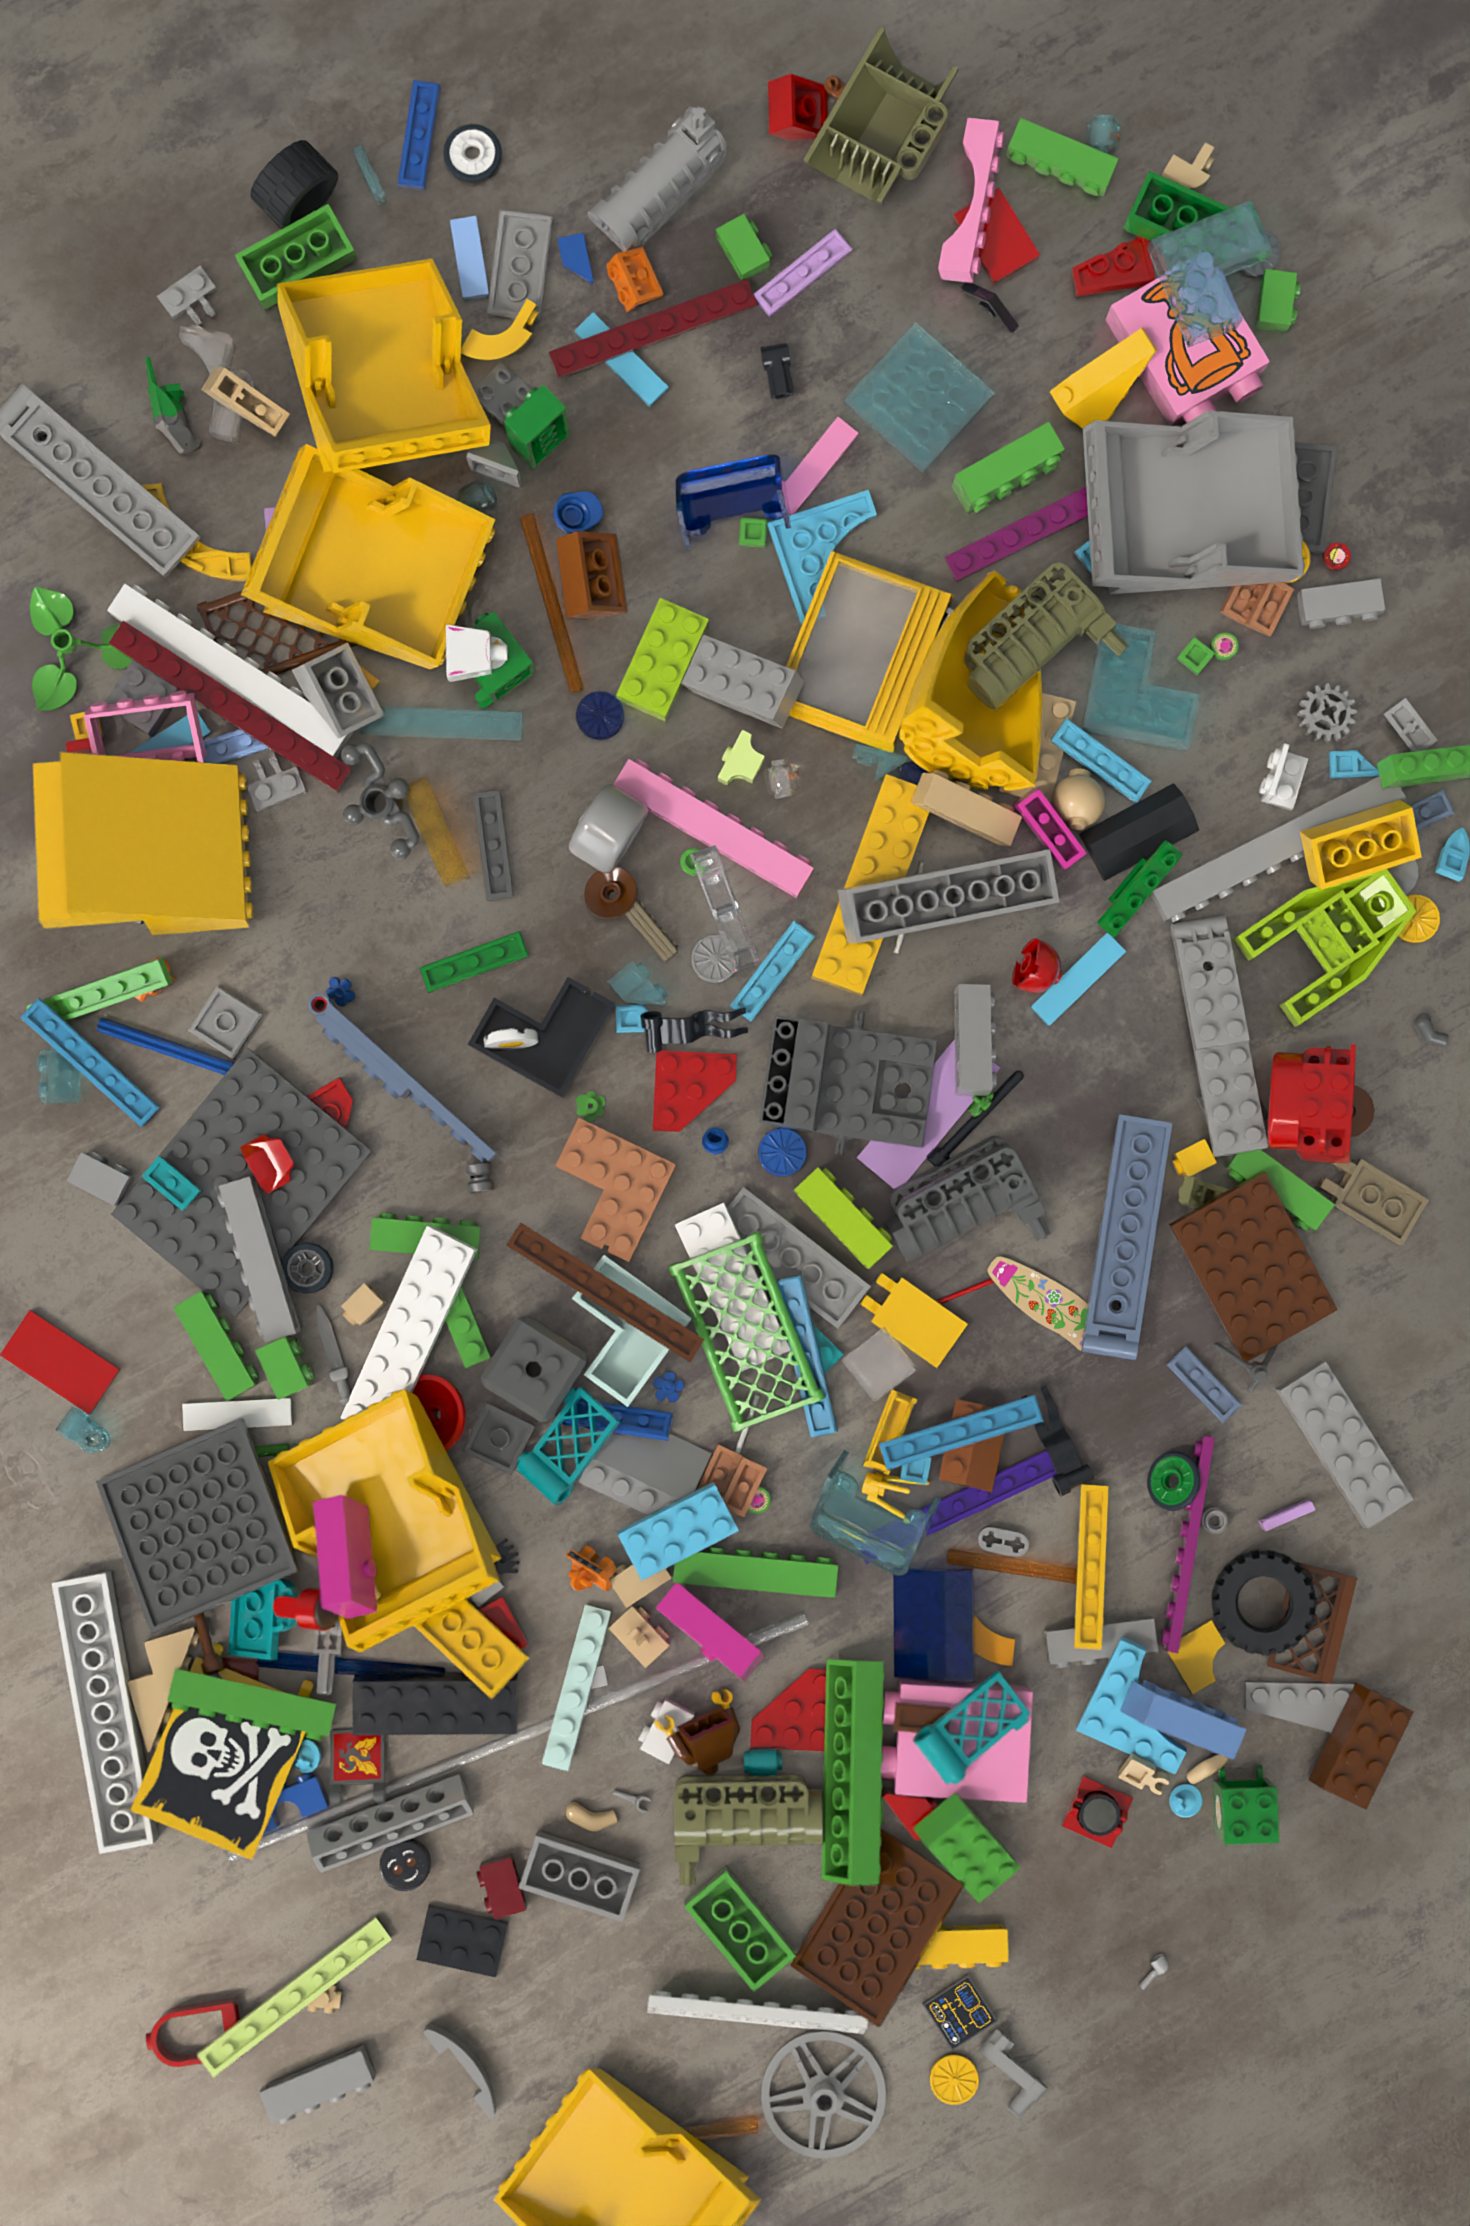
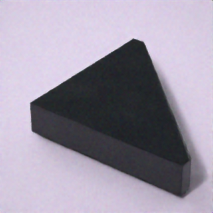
M965 282L961 286L962 292L981 300L978 305L993 318L997 316L1009 332L1013 333L1019 325L996 293L970 282Z

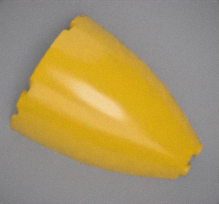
M995 570L987 573V576L966 595L947 618L930 645L908 699L900 728V740H903L905 744L904 750L907 755L929 773H933L934 770L943 772L949 776V781H952V778L967 782V785L975 789L988 790L989 786H1004V791L1029 788L1036 784L1041 742L1042 678L1040 669L996 711L980 701L966 685L968 677L972 673L964 662L969 641L1022 592L1016 586H1006L1007 579ZM1021 607V608H1019V610L1022 611L1020 617L1024 618V617H1025V616L1023 615V612H1024V611H1023V609H1022V607ZM1010 617V618H1009V619L1011 620L1010 625H1011V627L1013 628V627L1016 626V625H1013V624H1012V621L1014 620V618H1013V617ZM1000 625L999 628L1003 629L1007 633L1006 629L1003 628V625ZM993 634L997 638H1002L1000 634ZM988 638V641L991 642L992 646H995L996 644L990 641ZM982 643L981 645H979V646H982V647H983V650H982L980 653H982V655H984V654H985V652H984L985 646H984V644Z

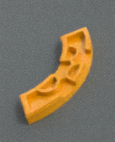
M939 1576V1595L942 1609L956 1636L979 1656L1001 1665L1013 1666L1015 1638L999 1635L988 1629L978 1620L968 1601L966 1579Z

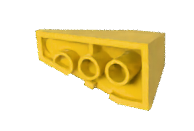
M1140 328L1069 376L1049 392L1062 413L1082 429L1095 420L1108 421L1116 412L1115 409L1121 400L1129 393V388L1136 378L1142 374L1157 349L1145 329Z

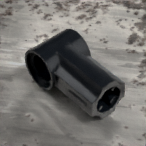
M783 343L761 347L764 371L767 372L771 399H784L793 396L788 344Z

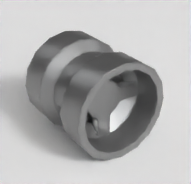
M491 1163L464 1166L465 1174L469 1178V1183L467 1184L468 1193L494 1190V1183L490 1179ZM484 1175V1177L475 1178V1176Z

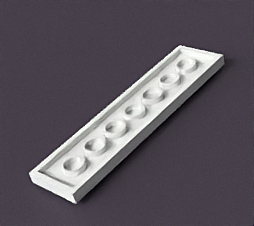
M432 1225L426 1227L350 1395V1400L340 1417L341 1419L345 1420L350 1415L366 1410L370 1404L389 1398L395 1391L406 1389L411 1393L413 1392L476 1254L477 1248Z
M655 1991V1996L649 1995L647 2013L853 2034H864L868 2023L867 2019L854 2010H846L845 2014H834L835 2009L818 2008V2011L814 2012L807 2011V2006L791 2005L790 2009L780 2008L779 2003L764 2002V2006H754L753 2001L738 1999L736 2004L725 2003L726 1999L722 1997H709V2001L698 2000V1995L682 1994V1998H673L671 1993Z

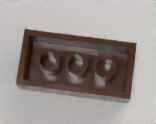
M1355 1683L1311 1773L1309 1781L1323 1790L1367 1810L1414 1711L1359 1683Z

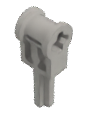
M339 1618L333 1627L327 1631L314 1630L313 1654L319 1656L316 1689L319 1695L327 1696L333 1693L335 1656L342 1657L344 1636Z

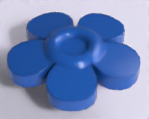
M333 977L329 980L330 987L326 992L329 998H335L337 1005L345 1006L347 1001L351 1002L355 999V993L349 990L352 983L348 979H343L340 982L338 977Z
M666 1372L664 1380L661 1377L654 1379L653 1386L659 1389L656 1391L655 1397L659 1401L665 1400L667 1396L670 1402H676L679 1399L677 1392L684 1389L683 1381L676 1380L673 1382L675 1380L673 1372Z

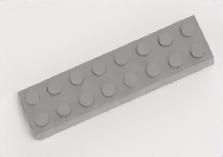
M1050 849L837 890L847 943H860L1059 903Z

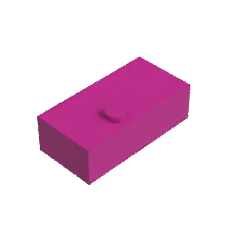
M343 1494L314 1501L322 1608L348 1619L377 1612L374 1580L376 1566L372 1557L368 1506Z
M677 1582L656 1607L663 1616L702 1647L700 1652L712 1662L716 1658L743 1682L746 1681L765 1657L758 1648Z

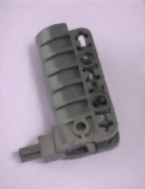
M991 1136L946 1160L940 1167L935 1166L892 1190L889 1195V1203L896 1216L884 1222L907 1264L1008 1209L1012 1213L1016 1212L1024 1225L1028 1223L1036 1241L1044 1240L1047 1238V1235L1051 1234L1042 1217L1046 1212L1039 1201L1029 1176L1016 1152L1000 1136ZM996 1142L998 1145L1002 1144L1003 1146L993 1149L992 1144ZM982 1149H983L984 1152H985V1154H983V1155H982L981 1152H980V1150H982ZM971 1155H977V1156H979V1157H977L976 1159H974V1160H972V1161L966 1163V1159H967L969 1156H971ZM960 1162L961 1167H958L956 1163ZM949 1168L952 1172L945 1175L944 1170ZM936 1175L938 1179L934 1180L932 1176ZM923 1181H930V1182H931L930 1184H928V1185H926V1186H924V1187H922V1188H920V1189L918 1190V1187H919V1185H920L921 1182H923ZM913 1188V1193H911L908 1189ZM902 1194L904 1198L895 1204L898 1200L897 1195Z

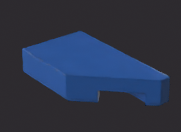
M580 233L557 238L563 267L576 273L589 284L594 283L584 234Z

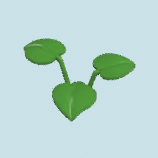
M40 587L34 588L30 601L31 621L39 633L51 636V644L58 650L57 656L61 665L60 669L50 664L39 668L32 681V690L37 709L40 711H50L66 705L76 693L77 679L73 674L65 672L64 655L73 653L78 645L103 649V661L114 669H126L132 660L109 644V641L120 625H112L103 630L101 634L103 644L77 639L72 633L62 627L68 625L73 619L74 607L71 600L57 591Z

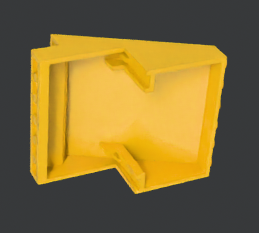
M433 258L277 284L278 308L324 472H344L488 446L490 444L489 420L460 362L462 318Z
M305 444L297 452L241 595L264 605L263 612L418 666L433 669L442 665L446 659V625L456 626L457 617L461 616L466 608L467 602L464 599L467 592H470L476 582L474 574L476 568H479L485 559L486 553L483 550L486 543H489L493 538L495 529L492 527L496 519L410 477L392 486L359 469L333 473L332 471L324 472L318 449Z
M60 752L61 761L33 764L39 922L44 928L142 920L152 935L249 928V919L253 918L252 902H248V893H252L251 877H247L246 867L251 866L250 852L245 851V841H249L248 825H244V816L248 815L247 800H243L242 790L247 789L245 774H241L237 765Z
M406 1389L393 1392L389 1398L370 1404L366 1410L346 1417L340 1424L325 1428L321 1434L301 1441L298 1446L291 1450L282 1451L276 1455V1458L268 1461L293 1547L317 1559L313 1502L343 1494L368 1506L372 1557L376 1566L374 1580L377 1612L349 1619L338 1615L347 1647L361 1653L499 1582L494 1562L502 1558L420 1400Z
M587 2069L581 2073L574 2090L566 2094L562 2099V2106L558 2112L551 2115L546 2121L545 2125L547 2127L541 2135L532 2140L529 2146L531 2149L514 2165L515 2171L500 2184L498 2188L499 2193L493 2199L519 2226H743L761 2201L744 2184L749 2176L602 2069Z

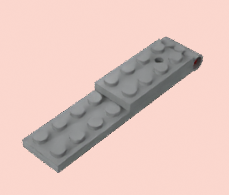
M21 384L0 408V436L165 578L201 538L24 384ZM47 435L45 441H40L41 436Z
M1225 915L1171 923V935L1213 1157L1267 1149V1137L1248 1043L1250 1038ZM1209 964L1212 970H1204L1203 965Z

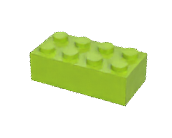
M660 598L616 694L617 700L666 722L682 687L681 681L703 634L705 635L709 627V619Z
M816 1168L793 1191L867 1269H870L893 1247L889 1243L892 1237L882 1227L877 1230L870 1223L873 1217L863 1207L858 1210L852 1204L855 1198L845 1188L839 1190L833 1184L836 1178L826 1168L822 1171Z

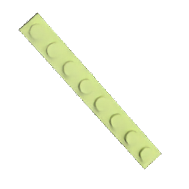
M376 1917L372 1918L200 2050L197 2056L213 2077L390 1942L392 1940L378 1919Z

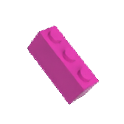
M1033 788L1012 804L1046 850L1050 849L1051 857L1060 869L1066 870L1087 854L1040 789Z

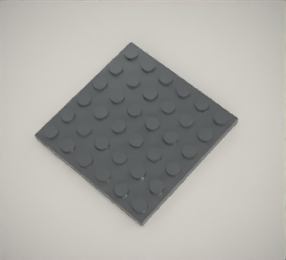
M244 1419L235 1420L96 1481L151 1633L159 1632L301 1571Z

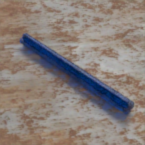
M278 1653L276 1660L257 1658V1666L262 1668L318 1672L319 1656ZM335 1658L334 1674L353 1676L355 1674H445V1668Z

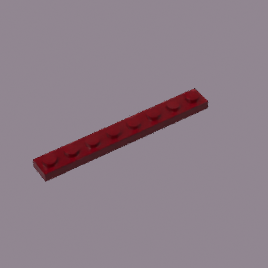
M748 279L549 351V357L557 378L560 379L754 308L757 303Z

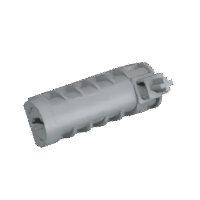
M700 106L697 108L688 107L685 110V115L679 117L668 130V137L662 143L656 142L654 144V151L648 157L642 156L640 158V166L634 172L629 170L625 174L626 180L620 186L614 185L611 188V195L605 201L600 199L588 211L590 220L623 252H626L632 245L635 248L642 247L725 161L727 156L725 139L715 129V121L706 113V110Z

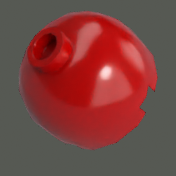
M1036 938L1030 940L1021 951L1025 955L1021 965L1016 961L1012 974V984L1025 992L1042 993L1060 981L1062 976V970L1060 969L1061 960L1055 948L1047 942Z

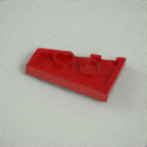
M1138 236V238L1128 243L1123 242L1117 245L1115 249L1105 254H1099L1072 268V276L1076 296L1140 287L1154 281L1156 277L1148 240Z

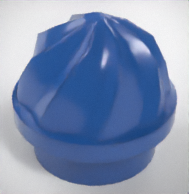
M720 1128L707 1130L702 1138L703 1148L713 1155L722 1154L729 1145L727 1134Z

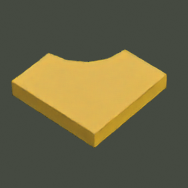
M1211 1619L1181 1636L1179 1653L1167 1651L1192 1695L1216 1681L1212 1671L1213 1659L1217 1651L1225 1645V1642Z

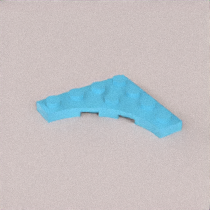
M869 490L767 523L801 625L804 622L831 551H834L841 540L857 526L877 517ZM824 603L821 607L817 620L826 617Z
M1121 1636L1076 1726V1731L1130 1755L1134 1753L1155 1764L1157 1767L1176 1774L1187 1753V1748L1172 1740L1164 1732L1143 1725L1120 1711L1132 1680L1139 1683L1140 1667L1146 1652V1646Z

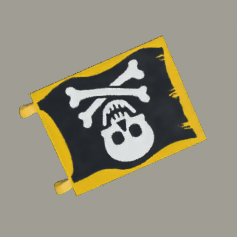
M214 1643L213 1648L215 1654H218L220 1658L223 1652V1646ZM196 1656L190 1672L204 1675L201 1667L203 1663L202 1658ZM226 1668L220 1672L206 1675L283 1692ZM304 1680L298 1696L309 1698L314 1684ZM190 1706L188 1712L173 1709L130 1811L252 1860L306 1732L296 1730L295 1735L279 1732L280 1726L269 1724L268 1729L252 1726L253 1720L245 1718L242 1719V1723L225 1720L227 1714L216 1712L215 1717L199 1714V1708Z

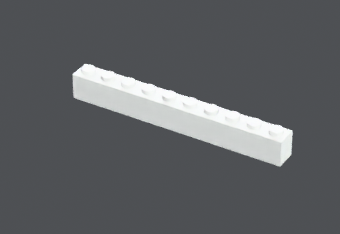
M126 584L123 585L107 610L113 617L121 622L125 621L335 758L338 757L353 732L338 738L314 706L303 699L305 695L294 686H291L290 689L286 688L281 684L282 679L270 671L267 675L258 670L260 667L258 663L249 657L243 660L236 656L238 651L225 642L222 646L213 641L215 636L204 628L198 631L191 627L193 622L180 613L177 617L168 612L170 607L158 599L155 602L146 598L148 593L134 584L132 588Z

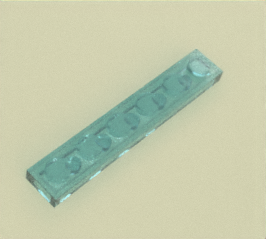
M381 707L385 716L360 729V733L365 735L521 741L522 712Z

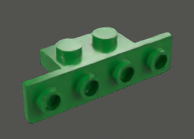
M1165 840L1148 861L1142 858L1109 897L1108 900L1112 902V905L1098 920L1097 924L1115 938L1183 854Z

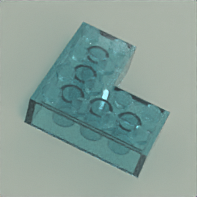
M1252 200L1154 238L1148 246L1147 250L1188 348L1235 330L1242 321L1241 314L1225 276L1266 260L1272 251Z
M1117 624L1114 630L1130 647L1118 657L1103 641L1097 645L1081 729L1086 733L1186 752L1190 747L1200 694L1148 685L1147 680L1156 632Z

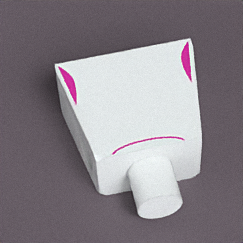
M446 625V667L449 682L492 674V661L508 660L507 644H492L489 631Z

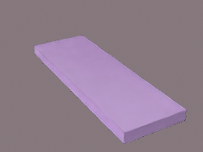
M955 1039L934 1065L923 1148L870 1141L857 1157L860 1162L893 1189L909 1180L927 1158L926 1156L937 1146L974 1101L972 1098L975 1095H956ZM992 1062V1072L997 1073L1000 1067Z

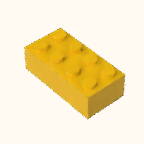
M1396 800L1300 831L1309 879L1321 890L1422 858L1413 808L1402 800Z

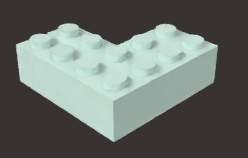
M603 1255L594 1269L684 1327L692 1319L606 1255ZM577 1291L572 1299L615 1330V1333L584 1375L628 1407L669 1349Z

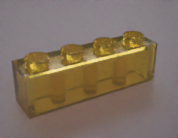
M425 776L409 783V793L406 799L443 885L447 889L470 879L471 877L427 777Z

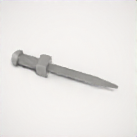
M318 1305L316 1308L318 1329L331 1368L329 1376L333 1382H337L341 1396L339 1402L346 1406L351 1395L346 1380L349 1377L348 1367L344 1368L331 1322L323 1308Z

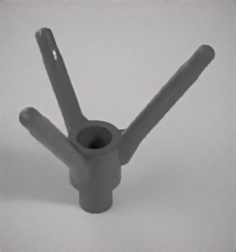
M1214 1343L1216 1349L1247 1369L1248 1374L1252 1377V1381L1247 1389L1249 1393L1255 1389L1259 1381L1266 1380L1268 1363L1278 1346L1271 1347L1261 1363L1257 1361L1248 1363L1222 1345Z

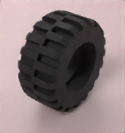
M1253 1550L1245 1554L1242 1553L1224 1566V1569L1215 1581L1212 1592V1609L1215 1621L1222 1634L1234 1646L1245 1650V1652L1261 1654V1656L1283 1653L1285 1650L1298 1645L1299 1641L1306 1637L1315 1620L1317 1599L1313 1583L1305 1570L1296 1561L1283 1553L1281 1554L1273 1550ZM1265 1576L1278 1580L1289 1594V1611L1286 1617L1273 1627L1259 1628L1253 1626L1243 1618L1239 1611V1593L1248 1581L1256 1577Z

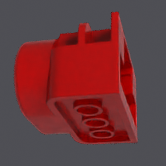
M1351 1044L1350 1049H1332L1331 1046H1326V1048H1309L1304 1053L1276 1052L1273 1055L1268 1119V1145L1270 1148L1296 1150L1298 1156L1305 1161L1350 1164L1356 1044Z

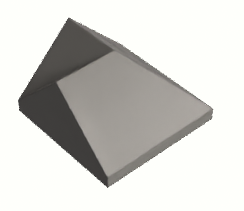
M490 438L488 446L471 448L468 451L466 459L470 470L520 488L521 479L519 471L505 443Z

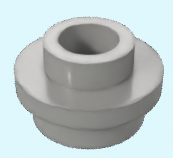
M1218 1507L1208 1508L1201 1517L1202 1527L1210 1534L1222 1533L1228 1526L1226 1512ZM1214 1515L1219 1518V1523L1215 1526L1210 1524V1518Z

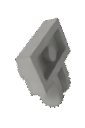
M201 266L157 296L173 320L187 312L197 327L201 325V318L192 309L199 302L202 304L207 315L212 317L216 314L205 298L217 289Z
M275 752L269 754L270 763L276 772L273 776H266L263 763L259 759L253 761L260 781L247 785V789L257 812L307 793L297 766L282 771Z

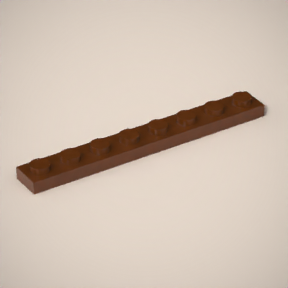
M523 1223L519 1224L506 1245L688 1362H691L705 1340Z

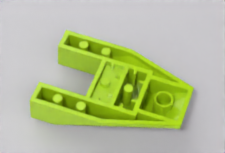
M1384 869L1322 890L1318 887L1304 890L1233 940L1246 959L1250 961L1296 929L1326 973L1279 1005L1292 1025L1296 1027L1364 981L1416 913V909L1388 869Z

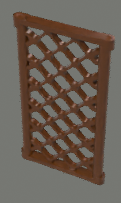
M242 591L209 603L204 601L197 604V610L203 618L207 631L215 636L213 641L218 643L217 638H222L229 641L232 647L240 646L247 649L246 657H250L253 653L264 657V668L260 671L266 675L269 671L278 675L292 670L346 643L349 644L350 648L358 645L340 638L339 641L328 644L321 638L323 632H319L317 636H314L304 631L305 626L296 628L288 624L285 619L279 620L268 613L254 609V601L242 596ZM238 603L247 609L243 620L240 622L228 617L229 607ZM252 611L264 617L259 629H253L245 625V621ZM214 612L221 617V622L216 631L213 630L208 614ZM268 619L281 624L276 637L262 633V629ZM225 621H230L239 626L235 637L232 639L220 634ZM285 627L298 632L292 645L279 640ZM244 628L256 633L253 643L249 647L237 642L239 634ZM302 635L315 639L314 650L303 654L301 650L297 649V643ZM260 636L273 641L268 654H262L254 649ZM277 644L290 648L288 660L278 663L271 657Z

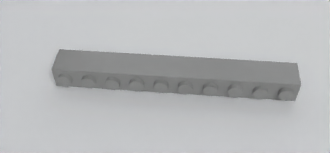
M1380 776L1155 889L1150 895L1163 921L1171 919L1173 923L1187 916L1185 911L1193 907L1198 911L1210 905L1209 899L1216 895H1219L1220 899L1235 892L1234 886L1243 883L1244 887L1259 880L1258 874L1266 871L1269 875L1283 868L1282 862L1290 859L1293 863L1305 857L1300 831L1396 800L1403 801L1406 797L1401 787L1382 789Z

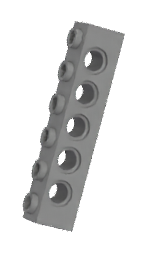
M460 1774L377 1806L369 1807L356 1814L343 1817L327 1825L319 1826L306 1833L311 1858L320 1873L469 1817L474 1815L468 1790Z

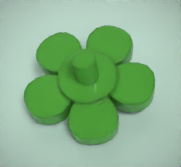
M990 1092L988 1096L975 1095L972 1098L975 1102L971 1103L968 1108L971 1115L975 1117L983 1110H986L991 1105L994 1094Z

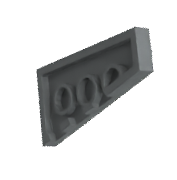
M1295 442V453L1297 454L1296 471L1299 481L1298 501L1301 508L1300 531L1303 535V541L1307 544L1310 552L1324 554L1338 446Z

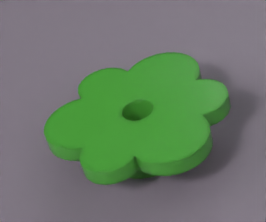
M589 1091L586 1095L582 1094L577 1097L576 1103L579 1107L576 1112L579 1116H584L587 1122H593L597 1116L601 1117L604 1115L603 1107L606 1104V1100L603 1096H596L595 1092ZM589 1104H593L591 1109L588 1108Z

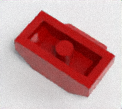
M263 1134L240 1147L249 1168L266 1194L291 1182L289 1174L294 1163L280 1138H268L266 1134Z

